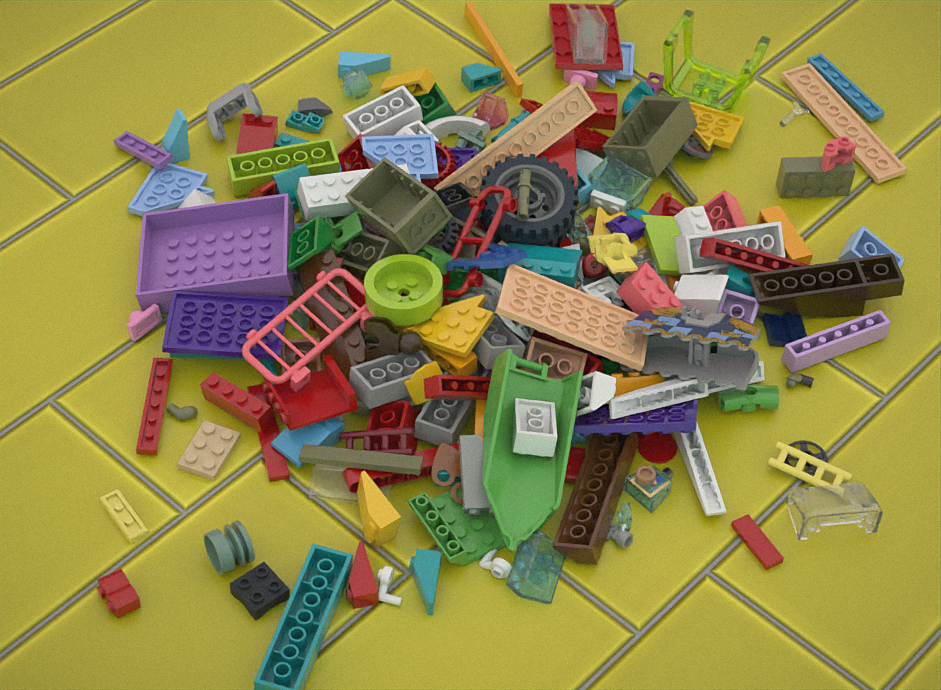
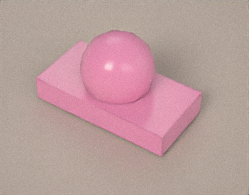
M564 69L563 81L571 85L577 80L583 88L595 90L598 74L582 69Z
M153 304L145 311L135 310L131 313L129 323L126 324L131 340H138L163 321L158 305Z

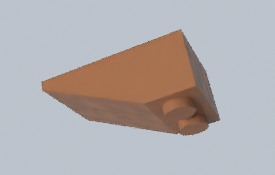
M531 337L526 343L523 359L539 364H548L547 378L563 379L579 370L584 371L588 354ZM520 367V370L539 375L538 371Z

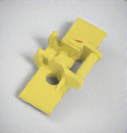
M625 233L587 236L590 252L595 253L593 254L595 259L606 265L613 274L617 272L625 274L626 271L634 273V271H637L638 267L629 256L636 255L638 250L635 245L630 243L629 237Z

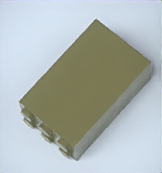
M669 96L642 97L602 146L614 175L656 178L660 175L698 126L688 98Z
M386 157L345 195L346 199L365 222L405 252L412 255L453 217L437 193Z

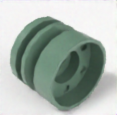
M238 520L232 522L231 525H225L224 534L219 529H215L203 535L209 559L220 575L234 570V560L239 566L245 565V561L250 563L255 560L251 538L243 524Z

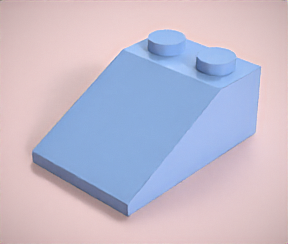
M862 226L850 235L838 260L843 261L893 253L900 268L904 258L866 227Z

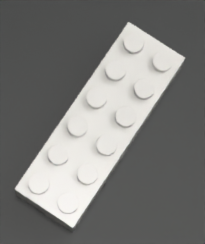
M407 164L397 165L410 174ZM373 168L299 178L297 193L306 221L312 220L318 215L323 219L327 216L330 218L346 216L355 212V209L346 199L345 195Z
M781 221L675 237L679 274L730 266L699 257L703 238L714 237L786 258Z

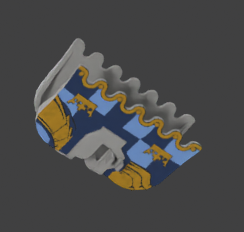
M686 305L682 309L659 307L642 312L634 320L622 327V331L625 332L642 330L643 334L650 335L648 336L644 366L641 370L644 374L660 372L662 377L678 375L680 380L697 378L699 383L705 384L715 381L716 385L720 387L734 384L736 389L746 390L759 365L758 352L749 348V346L755 339H760L761 329L746 320L723 313L708 314L703 320L701 310H697L696 307H693L691 311L687 310ZM711 342H717V354H710ZM626 365L621 366V369L625 371L634 370Z

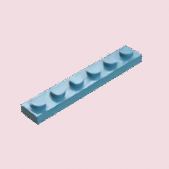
M819 53L808 58L807 64L810 63L869 122L884 117L885 111L823 54Z

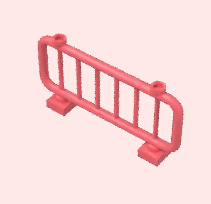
M341 268L333 269L329 273L321 271L316 277L318 282L261 330L257 332L255 329H252L247 334L246 338L248 341L242 347V355L245 360L272 383L282 384L291 378V389L297 392L310 381L311 371L305 366L359 319H361L360 328L366 332L364 330V320L374 317L369 312L366 303L361 308L358 307L330 282L336 276H342L365 296L364 285L350 272ZM326 284L357 310L347 320L317 294ZM313 295L343 321L334 331H331L303 305ZM299 307L329 333L320 343L315 341L289 317ZM286 319L310 340L315 347L304 355L280 334L275 327ZM269 332L275 333L301 357L291 368L261 341ZM258 343L287 371L281 376H275L250 353L251 347Z

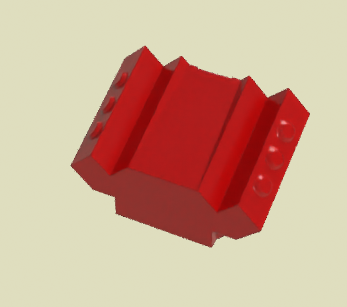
M403 400L374 407L371 409L366 430L410 427L415 429V421L422 410L413 408L409 401L405 402ZM414 435L408 436V448L417 450L418 438L414 437ZM400 436L390 437V449L400 448ZM382 437L372 438V450L382 449Z

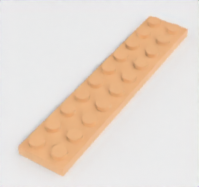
M810 63L782 72L781 78L836 139L845 136L856 144L853 158L877 184L906 174L907 168Z
M576 80L433 188L436 191L461 182L478 197L483 176H487V170L490 167L495 168L497 161L500 160L503 163L505 162V157L511 156L513 159L517 158V154H523V157H530V154H535L536 157L595 113L597 108L580 82Z

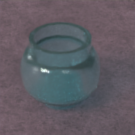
M361 68L357 71L348 72L342 79L343 86L341 88L348 98L361 99L373 87L371 81Z

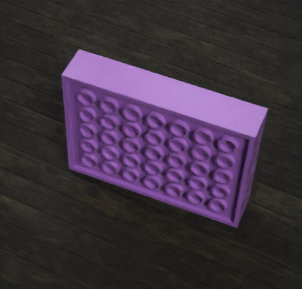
M289 194L143 213L136 297L142 311L156 304L159 306L161 313L169 312L173 290L269 297L292 296L294 268L289 271L287 263L290 233L294 231L295 214Z

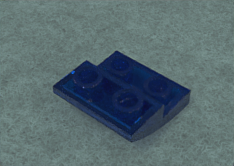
M784 312L782 316L764 313L762 316L769 346L785 347L788 343L807 337L801 315Z

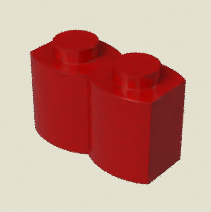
M121 568L97 579L99 586L96 587V590L101 599H106L107 602L105 604L110 614L114 613L119 618L141 607L138 594Z

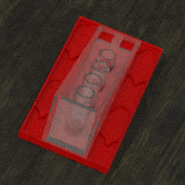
M549 3L555 69L623 70L614 4Z

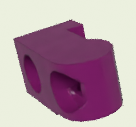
M650 72L646 83L654 94H659L663 89L665 76ZM656 78L659 80V82H651V79Z

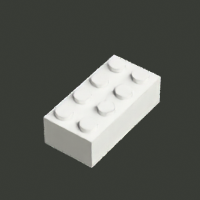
M404 85L343 115L346 131L353 139L360 133L366 137L391 136L404 126L417 120H423L420 104Z

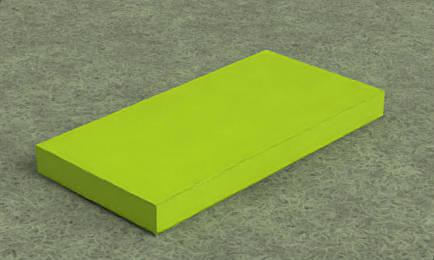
M641 215L640 221L646 223L644 234L658 274L692 275L693 273L679 274L675 237L681 236L675 218L672 216Z

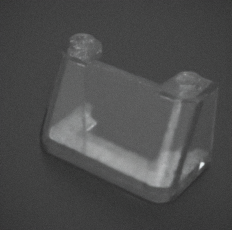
M859 482L804 488L796 487L788 493L786 499L798 540L808 539V533L813 530L816 533L820 532L821 526L857 523L859 528L865 526L867 533H877L883 515L880 504L868 488Z

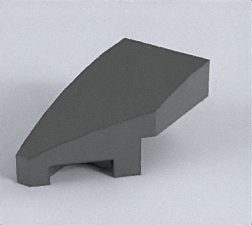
M316 97L298 100L299 113L308 115L310 112H316L320 117L333 114L332 109Z

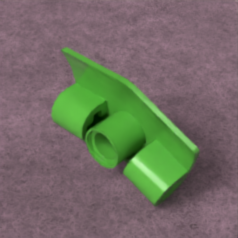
M748 384L746 390H739L734 387L716 392L719 394L718 403L722 412L739 409L745 412H752L757 409V404H760V408L778 409L779 405L778 385Z

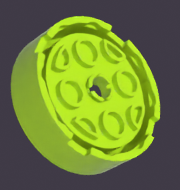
M398 254L383 258L372 265L365 275V302L369 312L374 317L388 318L396 326L422 323L430 319L433 313L440 309L442 305L443 280L441 272L434 263L421 256ZM402 292H404V294H408V296L403 297L401 296Z

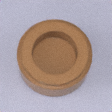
M645 465L640 466L636 470L635 479L640 485L649 486L655 482L656 471L652 467Z

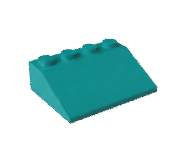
M508 243L507 246L526 250L527 258L513 263L514 265L575 289L583 250ZM507 266L498 268L499 283L503 284Z

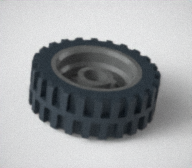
M517 154V158L513 159L511 156L505 157V162L503 163L500 160L497 161L494 169L490 167L487 170V176H483L480 192L490 186L507 187L511 191V197L516 198L518 206L519 191L517 190V185L519 183L520 171L523 169L531 171L530 184L532 185L529 195L528 220L519 221L516 218L517 209L515 212H504L493 236L495 237L494 241L503 240L507 245L508 243L536 246L549 245L550 247L556 246L557 240L562 242L565 239L566 233L569 234L572 230L579 196H577L578 187L574 186V178L567 176L568 170L566 168L560 169L558 167L559 163L553 161V163L547 161L548 157L536 158L535 154H530V157H523V154ZM489 194L485 198V205L481 210L483 216L479 217L480 223L485 224V232L488 231L504 194Z

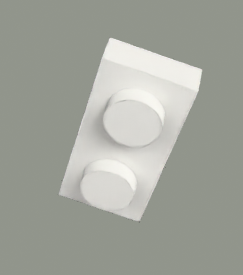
M596 190L592 191L590 206L596 209L601 207L604 211L610 212L613 215L622 211L626 212L627 201Z

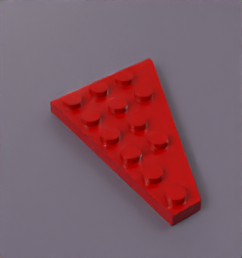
M521 98L519 103L530 114L543 106V104L535 100ZM583 123L573 128L577 149L583 150L587 148L594 152L597 150L604 152L602 146L610 138L609 136L595 129L592 131L585 128Z

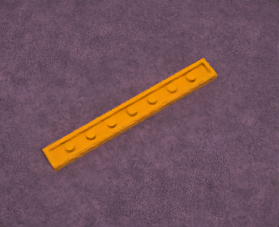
M471 1L465 2V16L497 68L501 69V74L515 97H522L523 83L473 3Z

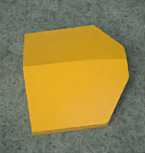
M436 361L422 366L404 383L415 405L432 400L425 399L424 379L435 375H443Z

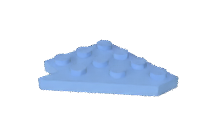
M620 42L623 70L597 69L590 71L598 74V77L611 88L615 87V79L632 81L635 43Z
M434 134L362 137L363 155L376 164L386 157L396 165L407 164L410 175L420 182L421 179L438 178Z
M169 163L161 170L153 167L127 208L129 213L143 216V213L179 207L194 189L214 197L215 191L214 189L204 187L208 180V174Z

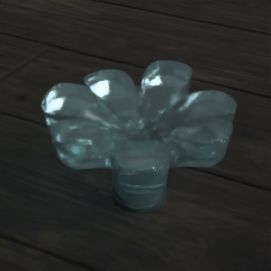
M299 307L292 313L294 317H291V319L305 331V326L309 324V316Z

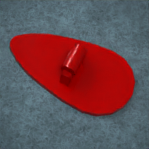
M654 431L650 434H640V432H637L639 439L637 449L645 460L651 463L663 464L671 461L676 456L677 444L670 433L662 434L660 431Z

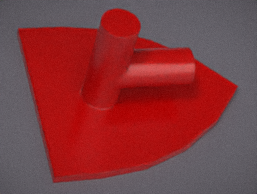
M666 192L665 194L662 193L648 213L656 216L674 217L685 209V206L672 198L670 192Z

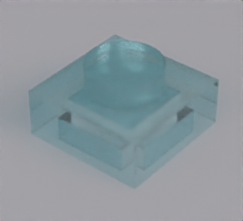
M630 502L622 503L620 511H617V523H621L622 531H630L632 522Z

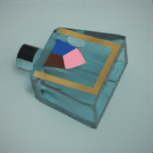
M649 465L656 471L655 482L649 486L640 485L636 481V472L626 477L624 490L650 513L654 512L671 491V478L674 477V474L668 467L660 471L654 465Z

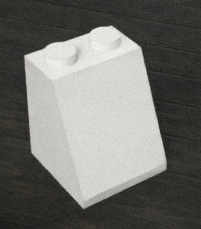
M682 275L679 282L675 281L672 291L675 292L674 295L679 301L687 306V310L691 311L693 307L701 310L704 320L708 314L717 313L729 276Z

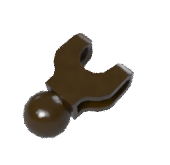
M369 317L364 320V330L375 334L379 340V343L367 345L364 349L365 358L375 360L387 355L399 354L401 351L403 354L410 356L421 351L423 340L417 332H404V329L397 328L388 318Z

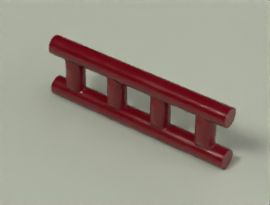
M413 427L339 433V439L346 440V449H354V439H364L365 451L412 456L415 454L414 448H408V436L415 434ZM400 436V448L390 449V437ZM382 437V449L372 450V438Z

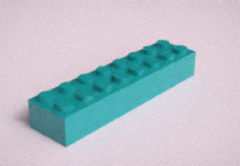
M312 544L254 680V690H304L350 577L353 566V554Z

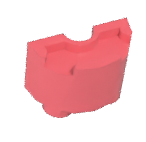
M845 136L827 142L821 160L822 170L826 172L834 169L835 163L843 165L853 161L856 144Z

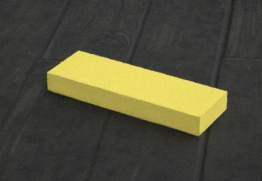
M118 489L100 497L101 504L130 544L149 535L146 526Z

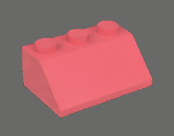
M723 190L703 205L713 231L748 226L738 199L726 190Z

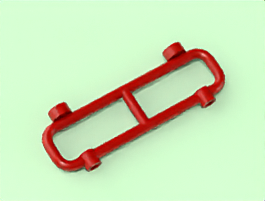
M490 186L483 189L477 198L470 199L469 207L471 212L450 255L453 257L452 260L458 258L463 245H481L475 258L479 257L480 253L487 251L504 212H515L517 209V200L511 197V191L507 187ZM489 194H504L485 237H468L479 211L484 208L485 198ZM476 266L469 270L462 287L458 290H444L445 284L450 282L451 271H447L446 275L441 274L443 297L459 298L468 292L470 286L481 287L483 275L481 272H477L479 268Z

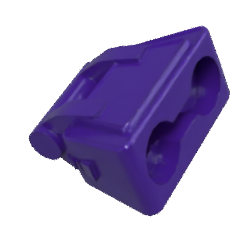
M620 215L607 222L605 226L611 234L625 233L629 237L630 243L643 236L646 223L629 216Z

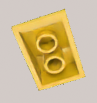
M364 470L361 472L357 489L360 514L366 540L372 543L375 548H378L396 537L401 516Z

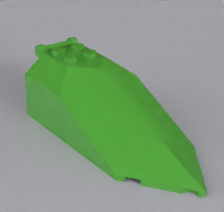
M507 349L494 359L486 401L483 429L482 485L507 549L511 552L515 551L516 547L522 541H525L546 520V517L552 511H555L560 506L583 371L579 370L563 379L547 378L548 364H539L519 358L516 354L512 353V349ZM516 365L538 371L539 375L517 369ZM515 398L555 403L557 441L553 457H541L531 454L522 455L513 452L512 436Z

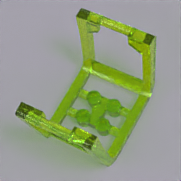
M685 10L663 43L665 88L673 97H687L690 102L731 113L734 111L744 88L755 77L771 40L765 36L760 38L755 47L754 56L751 60L747 59L740 74L727 71L694 57L692 33L694 12ZM683 27L685 60L673 77V54L678 43L677 34ZM693 67L704 73L699 75V80L693 84L692 93L690 94L680 90L679 87ZM711 75L720 78L716 79L715 83L709 81ZM726 80L737 84L734 93L726 105L716 103L719 93L724 91ZM703 90L708 93L707 99L701 98Z

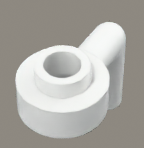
M497 549L485 554L479 563L480 567L491 570V573L497 578H507L512 571L511 565L502 558H494L491 562Z
M385 566L384 569L379 570L377 581L380 582L378 600L400 606L402 602L401 597L386 594L392 582L394 568Z

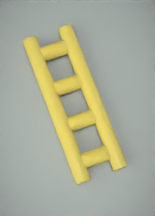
M778 441L775 448L780 450L777 459L771 457L768 465L842 498L845 490L841 489L840 485L843 479L850 481L851 473ZM788 454L799 459L795 468L784 463ZM806 462L817 467L814 476L803 472ZM825 471L836 475L832 484L821 480Z

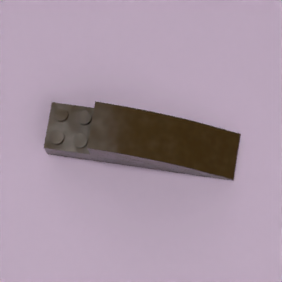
M893 253L748 274L759 305L792 314L817 317L863 316L865 301L901 296L905 282Z

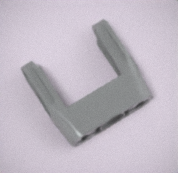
M248 83L237 85L208 105L206 118L210 130L218 142L226 138L222 122L245 107H249L257 118L263 114L260 102Z

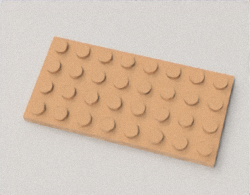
M511 264L507 266L495 310L496 314L551 335L559 340L571 343L576 347H581L594 354L606 357L611 361L626 365L631 369L642 370L649 335L643 334L642 330L634 332L622 331V327L634 320L639 314L517 265Z

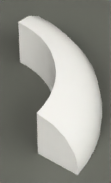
M467 116L442 117L425 125L438 140L448 137V134L458 133L459 130L469 134L470 131L475 132L479 129L483 132L482 137H485L490 132V125L487 122Z

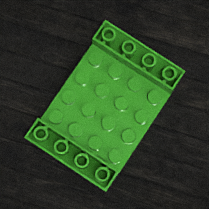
M462 487L456 490V495L460 499H462ZM451 491L433 499H430L426 492L407 501L449 562L467 566L482 559L485 554L497 549L499 551L507 547L494 514H489V511H481L479 515H468V512H463V504L453 499ZM556 510L552 511L530 536L536 534L551 519Z

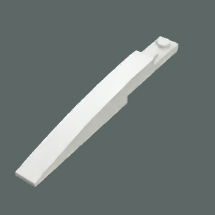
M759 361L757 371L749 384L765 380L763 361ZM676 378L613 397L609 400L610 419L709 396V393L734 388L736 385L729 384L728 386L720 387L716 385L715 381L704 384L699 383L697 378L689 380Z
M672 375L670 377H665V381L676 379L679 376ZM698 423L696 430H693L691 433L673 431L706 516L726 514V508Z

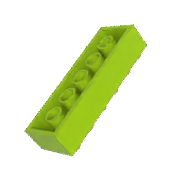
M332 138L226 156L234 196L246 195L258 186L273 181V175L304 163L307 165L310 176L340 173V163Z

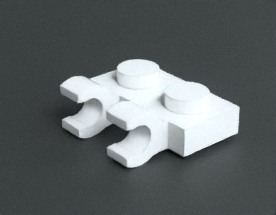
M610 276L581 287V292L611 304L613 302L614 305L619 307L624 305L621 302L623 299L616 292L620 285Z

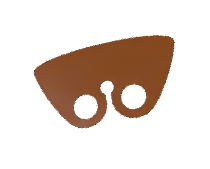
M446 443L440 444L432 466L431 475L436 484L449 486L455 481V477H461L459 451ZM441 470H446L450 474V478L446 482H441L437 478V473ZM460 482L452 487L451 495L455 501L463 504L462 499L456 495V490L462 487Z

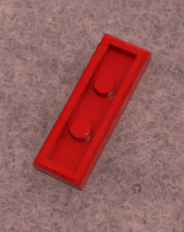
M749 514L731 522V527L765 570L783 563L784 557Z

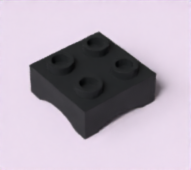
M265 562L230 583V593L246 607L255 621L272 607L284 603L290 598V589Z

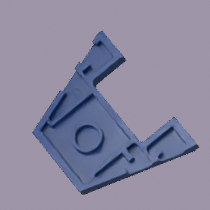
M493 243L489 245L486 252L480 253V256L477 258L455 259L446 263L447 271H453L458 267L469 270L476 266L480 269L504 268L527 258L526 250L519 249L518 247Z

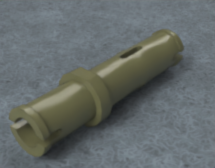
M527 169L519 172L516 215L519 221L528 220L529 195L532 185L530 184L531 171Z

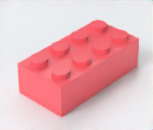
M647 262L638 266L637 271H634V273H629L616 291L631 310L639 315L652 308L673 307L682 309L684 306Z

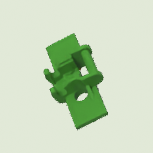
M356 211L335 226L330 217L324 218L333 228V241L318 253L333 250L334 254L337 255L344 248L345 244L364 231L360 216ZM343 232V235L338 238V235ZM304 262L294 268V272L297 271V268L301 266Z

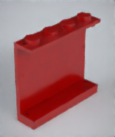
M330 354L323 356L325 369L310 373V381L297 392L290 388L291 379L282 384L272 385L263 376V391L268 395L270 404L274 405L276 414L280 415L282 424H286L290 431L358 410L356 393Z

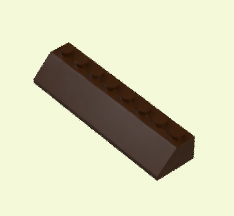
M333 250L315 254L297 268L304 293L318 282L316 277L321 271L329 273L331 270L339 268ZM342 276L333 278L330 282L349 298ZM328 284L317 292L320 297L346 320L354 314L353 307ZM314 295L307 300L310 312L331 331H334L343 323ZM314 321L321 342L329 333ZM357 321L323 350L324 355L330 354L348 382L350 367L371 361L364 356L366 345Z
M619 432L611 433L610 435L593 433L552 545L555 550L576 563L597 565L639 445L637 432H631L628 435H621Z

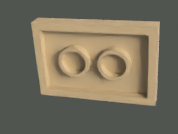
M204 420L179 459L177 468L215 481L239 442L241 433Z

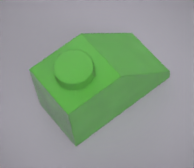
M424 244L414 254L430 260L438 267L441 274L445 275L447 274L446 263L453 259L449 254L428 244Z

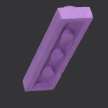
M128 131L113 140L116 147L160 170L173 161L172 154Z

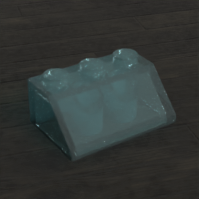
M610 155L588 175V181L592 184L593 190L627 201L626 211L636 209L642 203L653 181L652 177Z
M541 530L534 531L525 541L519 544L506 585L521 598L551 604L566 556L553 548V541Z

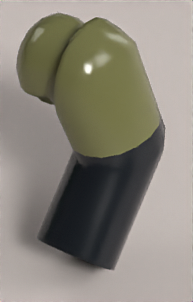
M791 374L786 378V386L794 388L796 383L812 387L814 378L803 374Z

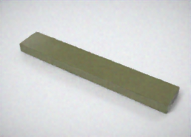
M303 444L299 454V462L420 475L423 457Z

